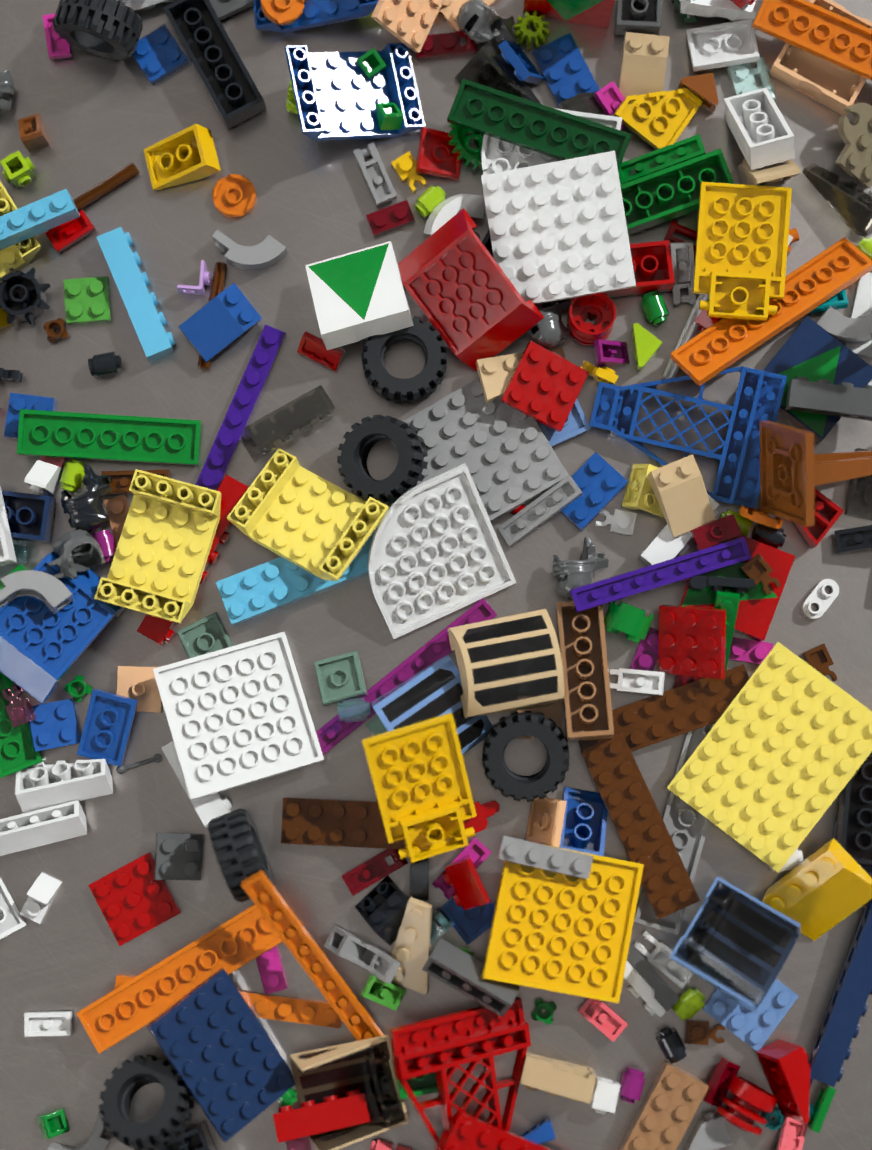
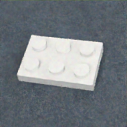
M752 19L686 30L693 72L759 61L760 55L755 31L752 27Z

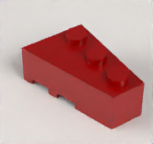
M814 488V526L806 527L795 522L793 523L812 549L819 544L844 510Z

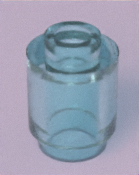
M365 697L343 700L342 703L337 704L339 721H345L346 723L367 720V715H371L370 701L366 702Z

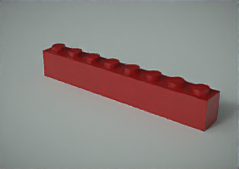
M227 474L217 491L221 492L220 521L200 581L201 585L208 576L207 568L210 564L213 565L219 556L217 552L221 544L225 545L230 537L228 532L233 524L227 519V516L249 488ZM146 614L137 632L164 646L165 642L169 643L173 638L175 632L172 630L177 622Z

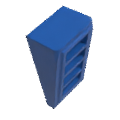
M549 1117L520 1136L538 1144H543L556 1138Z

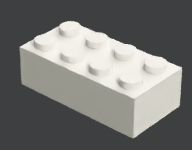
M767 88L724 99L725 121L751 170L795 159L794 135Z

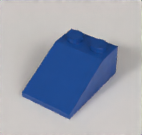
M233 283L183 322L179 329L205 362H207L251 329L262 318L237 285Z
M565 787L562 800L567 802L560 846L558 848L604 856L608 810L600 793Z

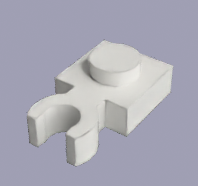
M604 509L599 513L603 514L606 519L604 522L596 521V526L604 527L611 525L610 532L627 536L633 535L636 513L617 509L614 510L613 515H610Z

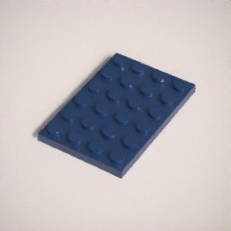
M224 969L217 971L146 1026L224 1142H227L278 1100L289 1088L291 1089L296 1085L291 1070Z

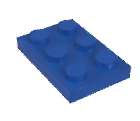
M571 33L531 51V56L559 109L564 110L593 96V94L600 90Z
M595 452L572 476L583 492V495L560 512L583 531L624 489L628 481Z
M93 689L77 755L90 759H105L108 764L121 767L138 700Z

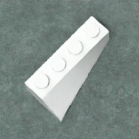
M105 759L77 760L72 764H68L65 761H56V764L45 765L44 762H40L16 772L15 795L23 813L75 800L82 801L113 794L112 775Z

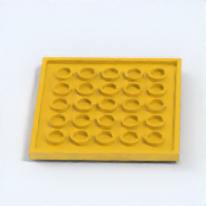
M569 850L593 856L589 878L585 879L504 860L482 978L619 1003L644 864Z

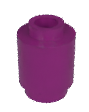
M110 530L93 533L92 536L98 542L104 555L105 563L102 565L112 563L117 549L114 536L111 535Z
M630 1067L626 1068V1072H623L620 1081V1100L634 1104L635 1100L640 1101L645 1078H643L645 1072Z

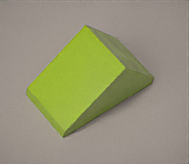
M633 323L631 333L636 372L642 371L660 348L662 341L640 324Z

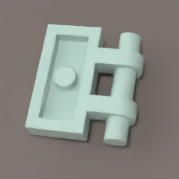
M759 57V61H756L757 68L752 69L750 63L728 66L727 71L735 96L767 88L773 100L776 99L774 94L775 86L774 83H771L769 65L765 63L764 57ZM760 76L763 86L757 87L755 77Z

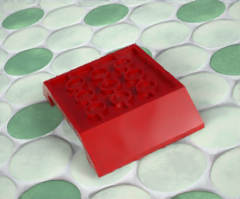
M462 209L398 263L404 287L435 329L441 334V337L454 355L477 371L476 361L478 359L497 356L540 322L544 316L532 300L524 301L473 231L477 227L466 210Z

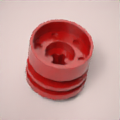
M605 293L580 296L573 299L569 308L566 327L570 330V336L575 342L583 346H593L595 340H606L609 337L616 319V307L613 300ZM587 319H589V321H593V320H594V324H592L591 322L586 323V320H587Z
M734 1074L728 1089L735 1095V1098L723 1096L722 1101L729 1105L730 1108L719 1105L716 1110L729 1123L739 1129L761 1135L763 1129L755 1124V1121L766 1125L767 1120L759 1113L761 1110L772 1113L778 1098L758 1085Z

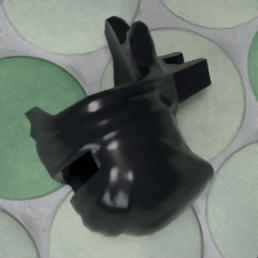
M86 465L84 466L85 476L82 480L86 486L85 492L72 498L66 490L62 491L61 505L64 508V514L68 513L70 515L68 522L72 529L92 532L109 519L102 505V496L112 491L109 485L112 483V479L109 475H96L93 469Z

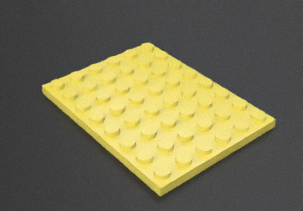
M777 642L667 786V789L779 873L872 752V711Z

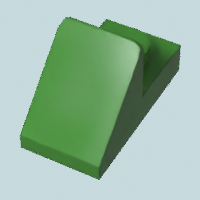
M371 974L360 995L396 1011L407 990L395 983H386Z

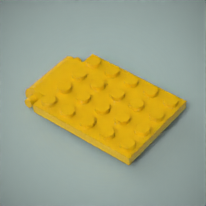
M701 182L693 294L708 295V301H700L699 310H707V317L767 321L768 314H777V306L769 305V299L782 300L784 298L792 188Z
M451 713L362 740L387 841L390 844L404 839L406 848L398 850L400 859L409 857L410 862L414 863L469 845L467 838L475 836L473 827L465 829L463 820L476 817L477 815L454 718Z

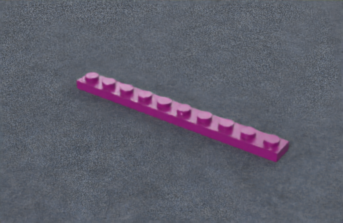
M482 598L367 690L368 695L357 698L316 731L322 754H326L376 713L371 704L372 701L453 652L451 651L448 628L494 619L497 614L486 600ZM481 628L467 630L463 636L464 642Z

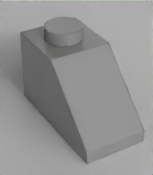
M716 1111L705 1113L703 1115L704 1118L698 1119L684 1150H716L731 1145L732 1141L724 1116Z

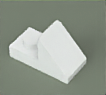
M41 872L27 892L28 898L20 914L38 924H42L63 882Z

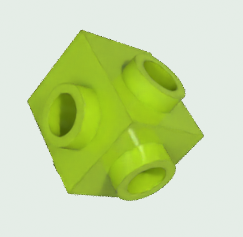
M19 150L0 161L4 168L1 173L7 183L12 182L16 188L28 185L32 181L31 179L35 178L32 172L35 169L29 157L24 158Z

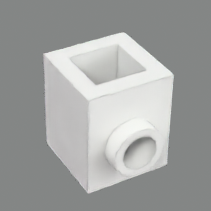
M596 1076L590 1103L591 1107L595 1109L594 1112L602 1115H608V1112L615 1113L620 1090L618 1081Z

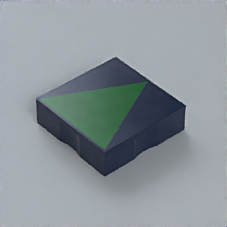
M808 316L763 370L787 376L779 413L784 415L795 428L813 432L814 443L817 445L823 441L841 417L785 410L788 382L791 379H795V377H806L811 382L829 380L834 385L846 382L854 384L853 387L862 388V386L868 385L872 380V366Z

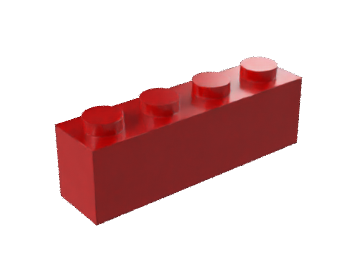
M360 1090L346 1092V1097L337 1099V1095L323 1098L324 1103L315 1104L314 1100L300 1103L301 1108L292 1110V1106L278 1108V1113L273 1114L278 1143L371 1122L366 1093L360 1094Z

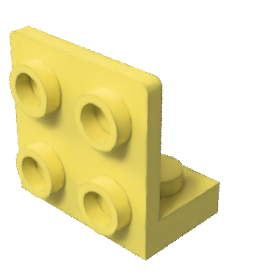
M651 464L632 465L622 507L644 510L665 519L647 477L650 471L658 467Z

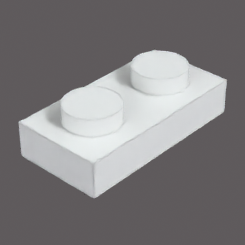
M72 1011L24 1013V1037L72 1035Z

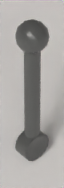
M155 754L153 758L127 766H118L116 771L118 774H123L126 770L148 763H160L163 757L161 754Z

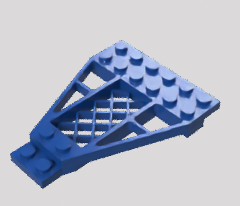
M743 366L723 370L719 374L740 372L736 396L732 405L704 400L702 395L705 383L701 385L699 396L696 398L656 388L659 384L689 380L691 378L688 375L627 386L599 382L589 426L611 430L663 466L668 463L646 449L643 443L683 451L685 457L693 453L718 459L720 463L714 488L711 492L706 490L707 494L717 501L756 508L760 492L759 421H777L787 376ZM644 392L653 393L642 400ZM657 395L674 399L663 405ZM655 396L661 407L650 414L643 402ZM679 399L696 404L685 410ZM677 401L683 412L672 419L665 407ZM701 404L718 409L707 415ZM640 406H642L647 416L637 422ZM699 406L705 417L693 423L687 412ZM663 409L669 421L658 427L651 416ZM723 409L732 411L730 420ZM721 410L728 422L715 428L709 417ZM685 414L691 426L680 432L674 420ZM649 418L656 429L645 436L638 424ZM707 419L714 430L702 437L696 425ZM672 423L678 434L666 440L660 429ZM728 425L724 442L718 430ZM635 428H637L641 436L634 435ZM694 428L700 439L688 445L682 434ZM658 431L663 441L647 437ZM716 433L722 444L710 450L704 439ZM680 436L685 446L669 442ZM702 441L708 451L691 447ZM723 447L722 454L713 453Z

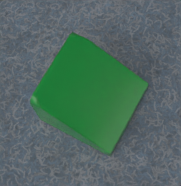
M374 47L356 60L369 79L387 68V65Z
M395 102L375 104L381 130H398L401 128L404 116Z
M63 1109L37 1117L43 1139L48 1140L69 1131Z

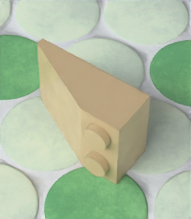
M625 33L618 87L624 98L630 95H643L663 91L669 36Z
M743 159L744 163L738 166L741 184L772 186L787 182L801 173L800 168L792 160L751 170L747 160Z
M693 454L652 470L647 475L673 538L715 521L706 487Z

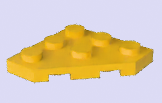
M687 88L643 95H630L624 98L613 116L622 117L624 125L657 150L676 142L703 101Z

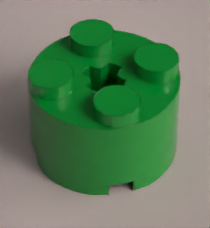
M616 601L611 602L604 617L605 630L617 635L619 631L627 634V639L639 643L640 639L645 640L654 614L650 613L649 617L645 616L646 611L622 601L620 605L615 604Z

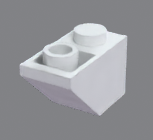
M37 460L25 477L24 482L30 486L29 489L34 491V493L46 496L48 493L55 495L63 469L59 466Z

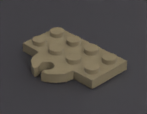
M872 101L870 104L854 103L844 109L846 113L853 114L854 123L852 125L846 116L839 117L838 131L846 145L835 163L865 189L872 186Z

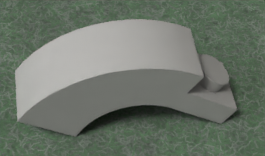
M218 229L212 235L215 242L214 246L222 253L227 251L224 255L226 262L243 270L254 271L269 268L280 262L288 254L287 248L269 234L261 243L255 246L239 245Z
M337 926L333 927L324 947L337 956L361 966L389 984L401 964L379 947Z

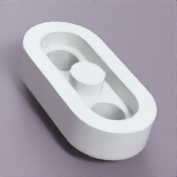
M832 579L820 581L803 601L801 606L803 615L808 619L821 617L839 594L838 584ZM826 586H829L832 591L830 594H827L824 589ZM812 603L818 606L816 612L811 610Z

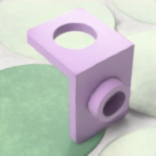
M201 260L199 286L177 285L179 293L205 295L206 285L210 283V272H207L206 262Z

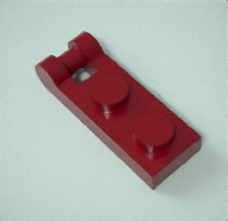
M463 31L432 34L427 36L420 53H417V58L419 61L471 55L478 52V45ZM466 40V45L460 46V41Z
M386 849L343 874L341 877L352 896L408 864L406 858L400 859L398 854L400 849ZM391 855L395 863L389 866L385 858Z

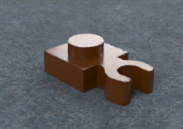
M759 553L740 568L748 579L755 580L754 586L759 582L762 584V590L766 595L772 593L768 589L769 583H773L777 588L781 586L776 578L769 576L773 569Z
M824 643L802 653L807 664L822 675H829L832 681L837 680L836 674L828 668V666L834 663Z
M686 1019L684 1043L708 1045V1038L713 1039L717 1043H723L725 1039L716 1037V1031L725 1030V1027L721 1024H716L711 1028L709 1027L708 1020Z

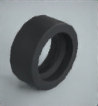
M429 858L414 863L410 862V897L420 901H428Z

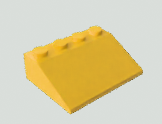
M833 838L770 886L762 902L801 925V933L815 941L872 899V878Z

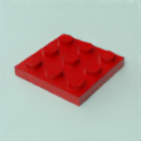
M529 341L500 401L560 432L589 372L533 341Z
M660 605L658 672L712 679L725 678L726 610Z
M151 852L88 885L119 946L182 913L166 881L154 879L155 860Z

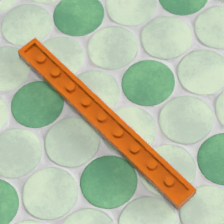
M260 870L243 880L242 888L355 1039L360 1041L384 1036L383 1032L264 872ZM373 1045L365 1048L364 1051L367 1054L379 1052L380 1046Z
M116 975L114 990L133 979L134 976ZM238 990L256 1018L341 1029L342 1020L329 1002Z

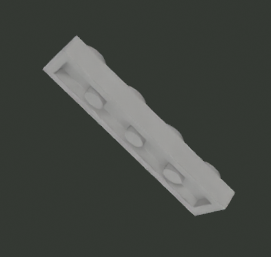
M568 475L497 529L508 545L512 547L582 496L583 492L573 478Z
M503 835L497 855L498 859L585 879L589 878L593 860L591 855Z

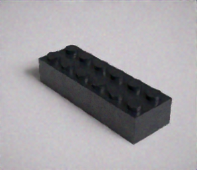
M177 0L163 7L168 22L227 129L266 110L263 97L210 1Z
M872 752L840 792L836 841L859 865L872 866Z

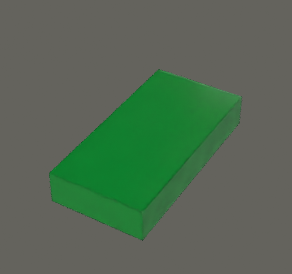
M825 1083L822 1084L814 1104L813 1115L809 1118V1122H807L808 1127L817 1133L821 1130L836 1092L834 1087Z

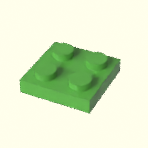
M108 276L63 280L66 323L68 325L112 321Z

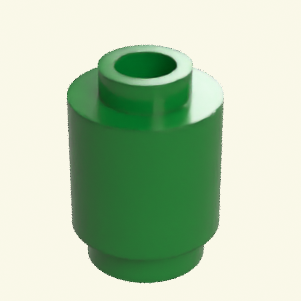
M657 290L641 297L643 301L641 305L648 322L654 323V325L666 322V317L670 314L662 295H659Z

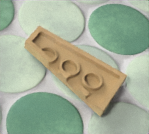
M562 346L547 349L566 359ZM523 352L478 359L476 361L486 404L492 402L497 397L503 396Z
M410 897L391 955L392 958L401 963L391 982L425 995L429 992V974L422 969L431 952V904Z

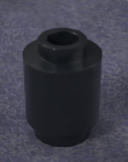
M114 351L93 355V358L88 359L91 376L97 375V377L119 373V369L122 368L120 355H116Z
M756 523L751 538L777 549L778 546H783L786 535L783 534L784 529L782 528L776 529Z
M667 1026L657 1032L658 1036L655 1039L664 1057L669 1059L670 1063H676L687 1056L685 1052L686 1047L676 1028Z

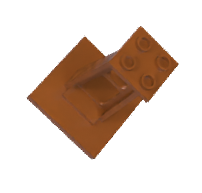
M768 420L759 421L760 510L806 527L814 526V486L872 475V450L814 454L813 432Z

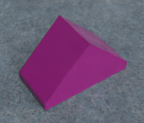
M601 339L594 341L592 349L595 367L603 368L604 366L614 367L630 364L627 342Z

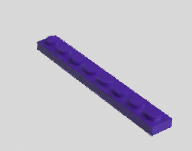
M265 324L195 485L215 491L219 488L285 340V332Z
M745 537L578 587L570 590L576 612H581L750 560L751 555Z

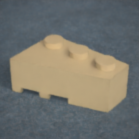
M526 1053L520 1084H523V1088L537 1091V1089L546 1091L549 1095H561L574 1101L590 1104L596 1074L593 1068Z

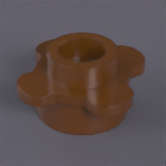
M62 318L46 322L43 326L48 334L47 340L50 343H55L56 340L61 338L66 339L69 335L68 331L65 330V321Z

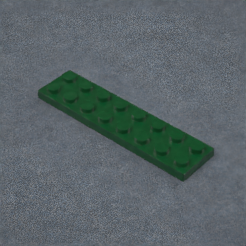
M462 79L447 118L448 123L560 160L615 151L618 171L632 135L466 79Z

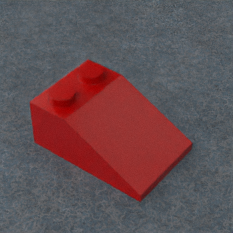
M470 855L444 866L446 872L442 874L447 885L452 884L456 893L452 894L457 907L462 905L463 909L467 910L490 902Z
M778 1039L756 1051L772 1092L778 1098L777 1104L782 1111L781 1114L806 1124L809 1122L810 1099L808 1054L802 1046Z

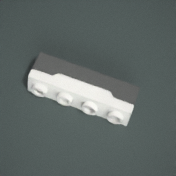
M630 943L623 979L625 978L630 984L628 990L636 999L639 996L644 999L646 1003L643 1006L652 1016L656 1013L659 1017H662L680 998Z

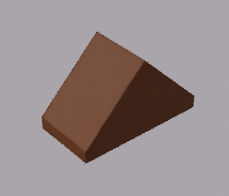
M708 73L683 77L677 89L687 88L703 101L701 106L714 113L719 103L714 74Z
M39 113L18 119L20 139L28 152L49 146Z

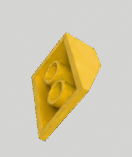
M194 124L143 149L152 188L155 191L204 179L221 171L211 130L198 124Z

